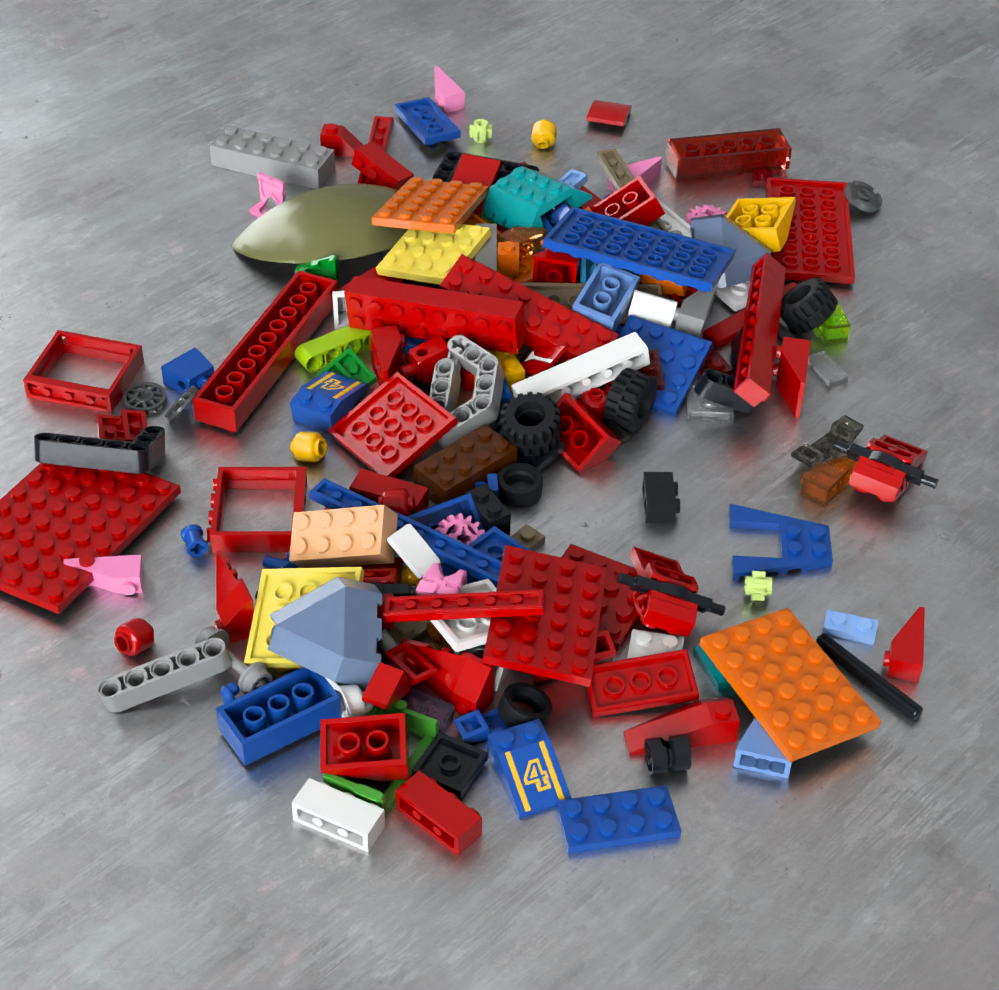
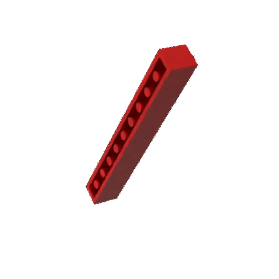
M768 253L752 265L733 390L753 407L760 402H765L771 395L786 268Z

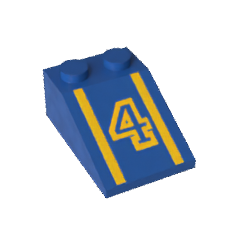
M325 371L301 386L289 402L293 421L329 433L328 429L351 411L367 388V384Z
M540 719L488 734V759L519 818L556 807L557 800L571 799L553 745Z

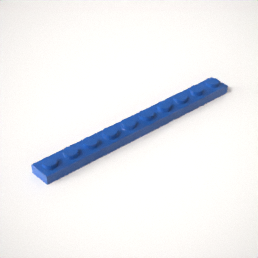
M325 478L309 491L311 500L330 509L381 505ZM394 511L398 514L397 531L410 523L439 557L441 562L458 570H466L468 575L476 579H489L497 588L502 561Z

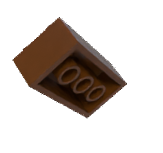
M485 424L414 465V484L428 487L429 500L434 504L442 503L474 489L476 482L482 481L487 483V474H497L498 477V473L503 467L517 463L518 448Z

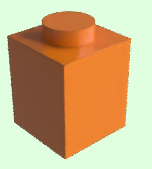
M498 242L497 272L504 276L519 275L518 242Z

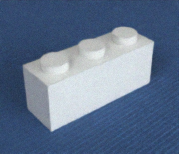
M311 778L306 781L291 802L294 821L366 852L370 851L385 828V810L377 804L368 803L356 798L351 793L339 791L330 787L325 782H318Z

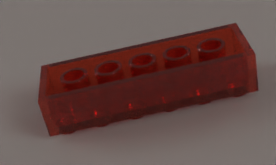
M773 128L667 139L665 159L675 180L686 181L697 178L705 179L706 177L743 175L759 169L771 171L789 169L792 148L781 129Z

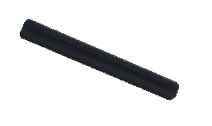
M822 633L817 637L816 642L827 655L909 718L916 720L921 716L923 707L826 633Z

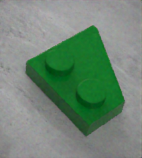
M337 255L298 264L295 268V274L299 270L337 280L338 290L340 288Z
M350 347L316 374V376H319L325 371H330L367 384L365 391L378 381L376 376Z

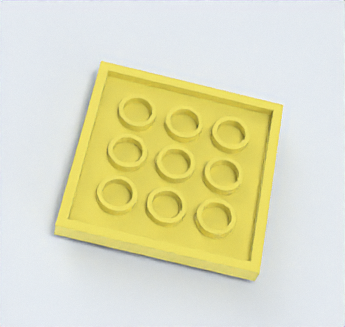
M462 224L454 234L408 229L376 267L377 274L440 285L461 254L471 259L474 258L492 235L491 230L488 227Z
M363 568L262 569L244 664L249 667L253 663L263 662L267 665V668H302L303 666L268 650L271 641V630L276 625L270 614L336 577L363 582L365 573Z

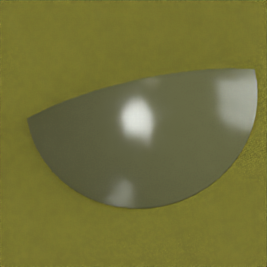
M341 184L311 190L282 202L251 223L233 241L231 246L242 255L268 262L299 264L332 255H337L339 261L393 248L408 229L372 225V216L398 190L371 184Z

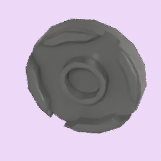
M849 182L844 188V195L847 200L863 211L876 212L881 207L883 201L879 193L875 194L873 192L874 188L865 182Z

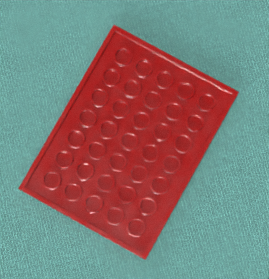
M40 463L0 499V590L60 614L94 580L92 572L65 565L64 559L79 558L81 566L89 567L94 564V557L118 556L181 493L180 485L148 473L136 474Z

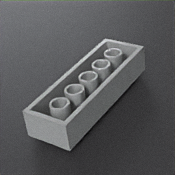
M226 126L209 145L211 166L254 176L262 172L285 183L306 188H321L335 171L334 149L308 144L307 142H298L289 138L276 137L271 134L258 133L253 130H245L235 126Z

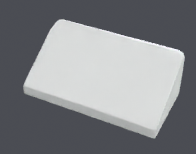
M635 290L628 316L632 315L670 328L678 302Z
M410 523L386 539L419 579L424 576L433 563H441L439 557Z

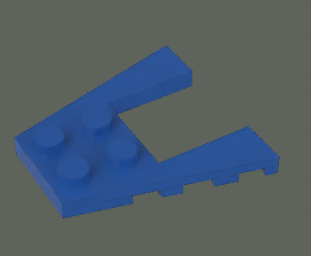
M729 504V528L779 530L781 558L732 556V580H739V576H752V571L777 572L780 575L787 574L788 570L801 568L802 572L832 567L833 557L828 525Z

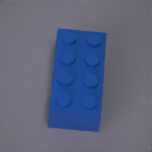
M305 667L216 708L218 729L245 766L320 730V719L342 718L341 697L325 677Z

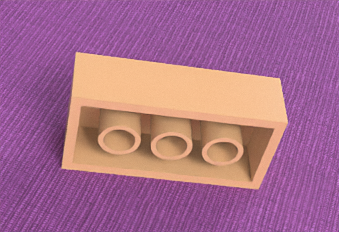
M385 505L294 512L289 561L300 568H329L394 563L395 550L386 539L397 531L398 514Z

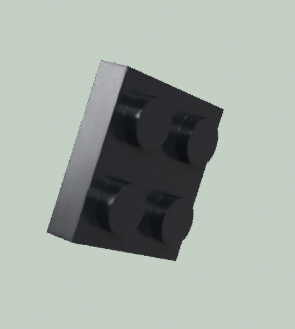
M438 732L413 767L412 776L421 771L427 777L434 778L439 786L447 792H452L461 799L488 760V752Z

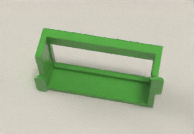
M403 700L397 701L388 709L374 706L367 716L405 713L409 733L423 738L409 757L411 778L413 767L439 732L438 720L407 709V703ZM323 774L324 782L330 787L342 792L351 793L356 798L368 803L377 804L385 810V818L396 804L395 790L408 780H393L384 794H382V792L347 780V776Z

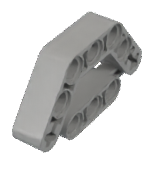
M456 335L448 341V357L436 363L429 394L430 398L455 416L458 422L438 440L439 445L443 449L481 426L491 424L499 415L505 378L504 371L494 355L462 335ZM463 367L476 376L472 399L456 408L461 383L460 370Z

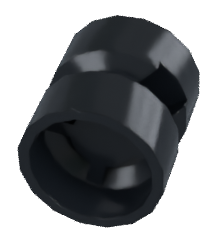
M685 734L669 735L667 740H664L662 737L645 739L644 754L650 775L666 773L669 768L674 772L690 770L691 751Z

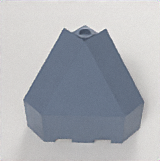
M723 214L690 219L692 238L736 249L735 256L719 279L717 288L730 287L750 281L752 265L766 253L771 255L770 248Z
M336 577L270 614L276 625L271 630V641L268 650L334 682L348 685L355 684L359 687L367 688L379 662H381V654L376 653L377 641L382 639V619L377 618V606L382 605V593L375 584Z

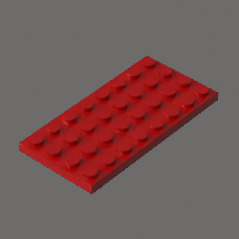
M767 177V198H796L787 241L781 251L771 253V256L786 268L785 279L805 281L812 278H821L824 282L854 284L855 268L849 202L844 195V188L847 182Z

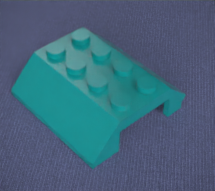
M521 166L514 169L506 177L500 178L497 183L490 187L483 205L485 209L483 217L525 238H530L531 235L536 237L545 231L540 216L563 201L572 207L579 208L591 200L592 195L547 174Z

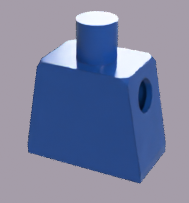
M193 348L161 366L163 384L182 394L192 385L200 390L214 373L213 365L197 348Z

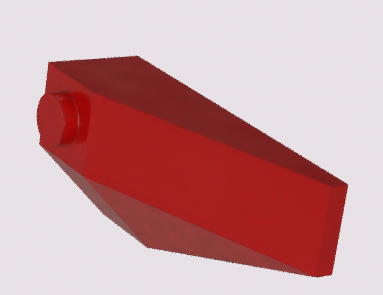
M217 550L216 611L218 620L214 621V626L216 629H223L229 634L228 644L249 638L254 604L253 598L243 579H238L236 569H232L230 561L223 551Z
M405 638L401 641V644L404 642L410 644L437 668V674L423 681L460 716L477 709L482 714L493 702L494 665L482 663L483 659L471 653L463 652L461 655L453 654L449 648L443 647L440 651L433 649L427 643Z
M726 697L700 699L625 730L623 735L630 756L644 754V741L646 738L662 737L664 740H667L669 735L685 734L690 748L737 741L740 719L733 699Z

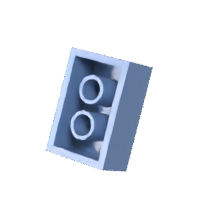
M600 263L596 266L574 302L572 310L615 332L631 305L634 291L638 290L640 277L622 269H615L611 265Z

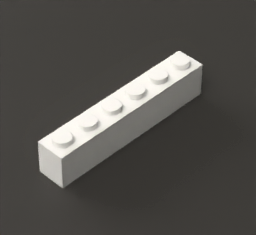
M633 332L511 385L514 398L518 397L517 394L523 393V395H526L527 392H533V394L539 392L543 394V397L548 395L551 397V401L556 403L565 392L576 397L585 391L615 380L620 372L626 368L638 370L649 365L648 347L638 334Z

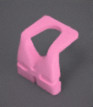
M262 172L257 174L261 201L249 209L251 214L258 217L264 214L260 211L266 206L269 197H272L277 205L284 202L286 198V192H284L286 190L285 182Z
M433 563L424 574L423 580L419 582L416 594H458L462 589V585L467 584V571L459 569L456 573L444 577L441 564Z

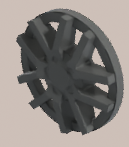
M153 382L137 383L125 390L123 403L126 409L145 411L146 415H148L150 411L155 410L157 412L158 408L166 403V391L161 385Z
M192 385L165 414L169 422L193 399L199 391L197 387Z

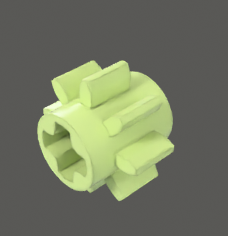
M484 119L475 120L474 125L470 124L469 137L473 138L476 143L487 142L488 138H492V125H488V121Z
M752 571V576H745L744 594L751 595V601H764L765 596H771L772 577H765L766 571Z

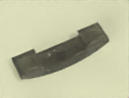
M844 415L832 423L830 432L811 445L804 443L791 453V457L811 468L821 467L842 453L833 450L836 440L850 445L863 430L864 425Z

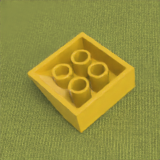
M796 198L737 199L726 217L770 248L771 253L781 251L787 241Z

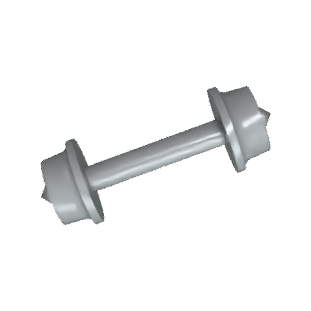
M209 626L204 628L195 640V644L210 638H220L227 647L229 634L223 629ZM228 650L231 657L230 666L241 674L238 687L242 693L247 694L272 682V675L268 672L267 665L263 662H256L248 667Z

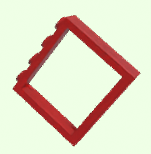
M57 330L23 379L26 397L113 413L122 399L125 390L129 388L144 364L142 345ZM64 353L125 364L109 389L47 378Z
M218 467L217 479H213V491L215 493H211V508L213 510H209L208 515L211 528H207V543H211L212 553H216L217 550H222L223 553L289 552L292 529L291 531H222L227 490L295 489L293 515L294 512H305L307 497L306 467Z

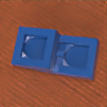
M498 708L482 715L477 709L453 720L465 743L486 741L488 734L510 727L500 718L497 711Z

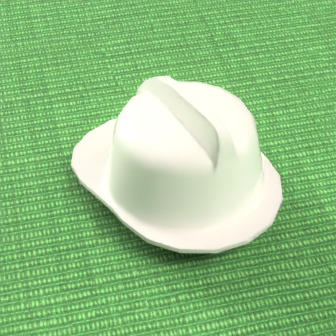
M326 678L341 697L342 718L367 716V712L373 709L372 704L362 701L365 691L361 690L358 685L338 686L334 681Z

